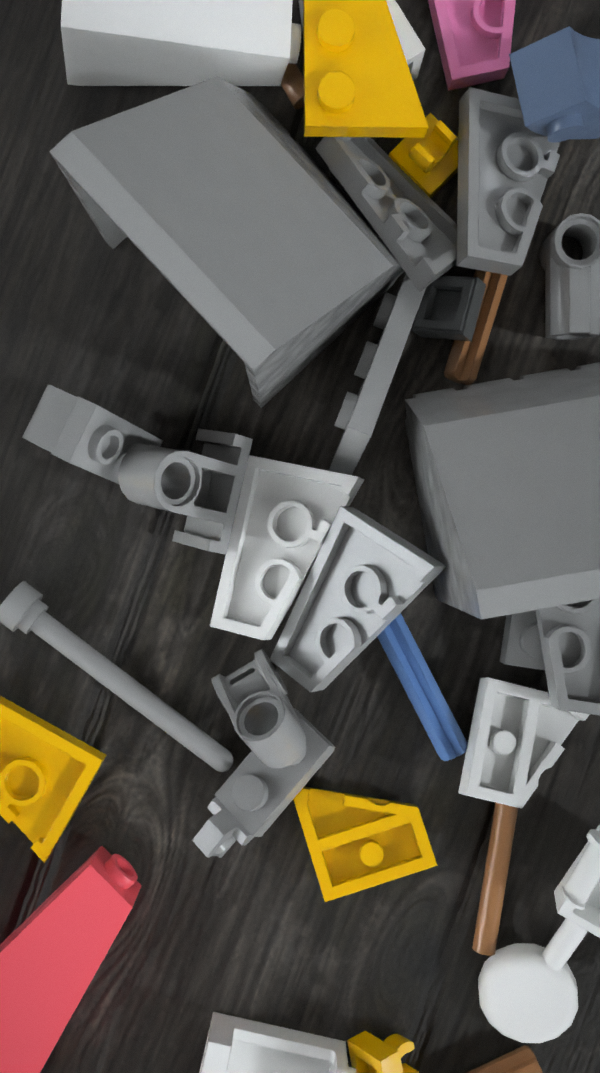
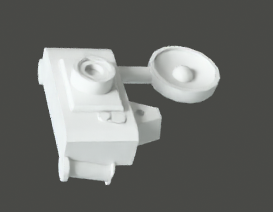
M600 824L596 830H589L586 835L588 842L554 890L557 913L565 917V920L547 946L542 947L534 943H514L496 950L495 955L490 956L483 964L478 977L479 1004L488 1022L503 1036L521 1043H543L559 1037L573 1023L578 1011V989L576 979L567 961L588 931L600 938Z

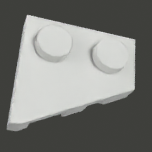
M489 677L480 678L458 793L522 809L538 787L540 775L546 769L551 768L565 750L561 745L579 720L585 721L590 714L559 710L551 706L549 692Z

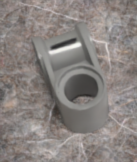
M260 649L254 653L255 660L226 677L218 674L211 678V681L239 737L264 765L270 768H284L294 763L301 756L306 745V734L287 697L288 691L274 664L269 660L270 658L266 652Z

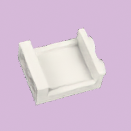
M213 1012L199 1073H356V1068L348 1066L346 1041Z

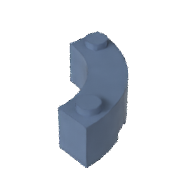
M568 26L509 54L526 128L540 135L547 136L548 141L552 143L569 139L600 138V39L581 35Z

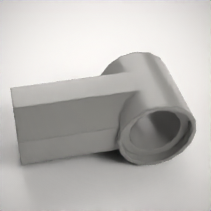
M579 213L570 215L546 236L540 247V263L545 270V338L577 340L600 335V220L592 215ZM563 236H570L579 241L583 250L582 260L572 259L565 254L561 243Z

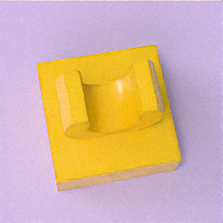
M430 112L425 117L429 126L425 138H404L389 153V157L432 198L458 172V137Z
M365 1030L347 1040L351 1065L353 1068H356V1073H419L413 1067L401 1062V1058L415 1048L414 1042L400 1034H392L382 1041Z

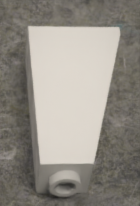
M62 0L61 34L67 84L76 86H193L217 76L235 86H280L288 63L297 64L301 45V24L292 23L293 0Z

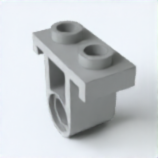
M49 384L22 437L70 464L119 484V466L123 457L130 449L138 445L161 446L163 440L106 409Z
M198 429L196 440L204 442L201 455L154 445H138L130 449L123 457L118 473V482L126 498L136 504L187 515L184 532L174 530L172 541L226 555L253 439L235 433Z

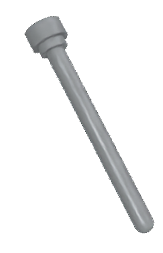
M22 581L0 605V623L12 632L20 629L25 634H28L30 631L34 632L216 771L225 772L232 767L234 759L229 750L46 612L49 606L41 601L43 594L27 582Z

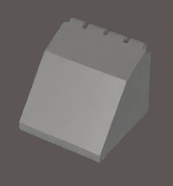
M217 76L73 130L49 151L106 243L112 249H115L128 237L244 361L253 400L261 408L389 290L397 278L404 272L357 205L337 184L333 183L330 176L297 141H294L290 133L268 109L258 102L251 93Z
M600 362L576 366L575 370L572 371L568 368L522 375L519 380L505 378L465 385L462 390L457 391L454 388L413 394V398L405 399V426L428 555L447 566L433 580L436 600L482 620L600 599Z

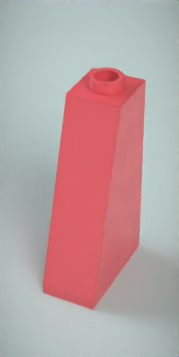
M103 846L99 847L0 944V1073L41 1072L131 912L142 885L137 881L138 876L133 866L121 855H111Z

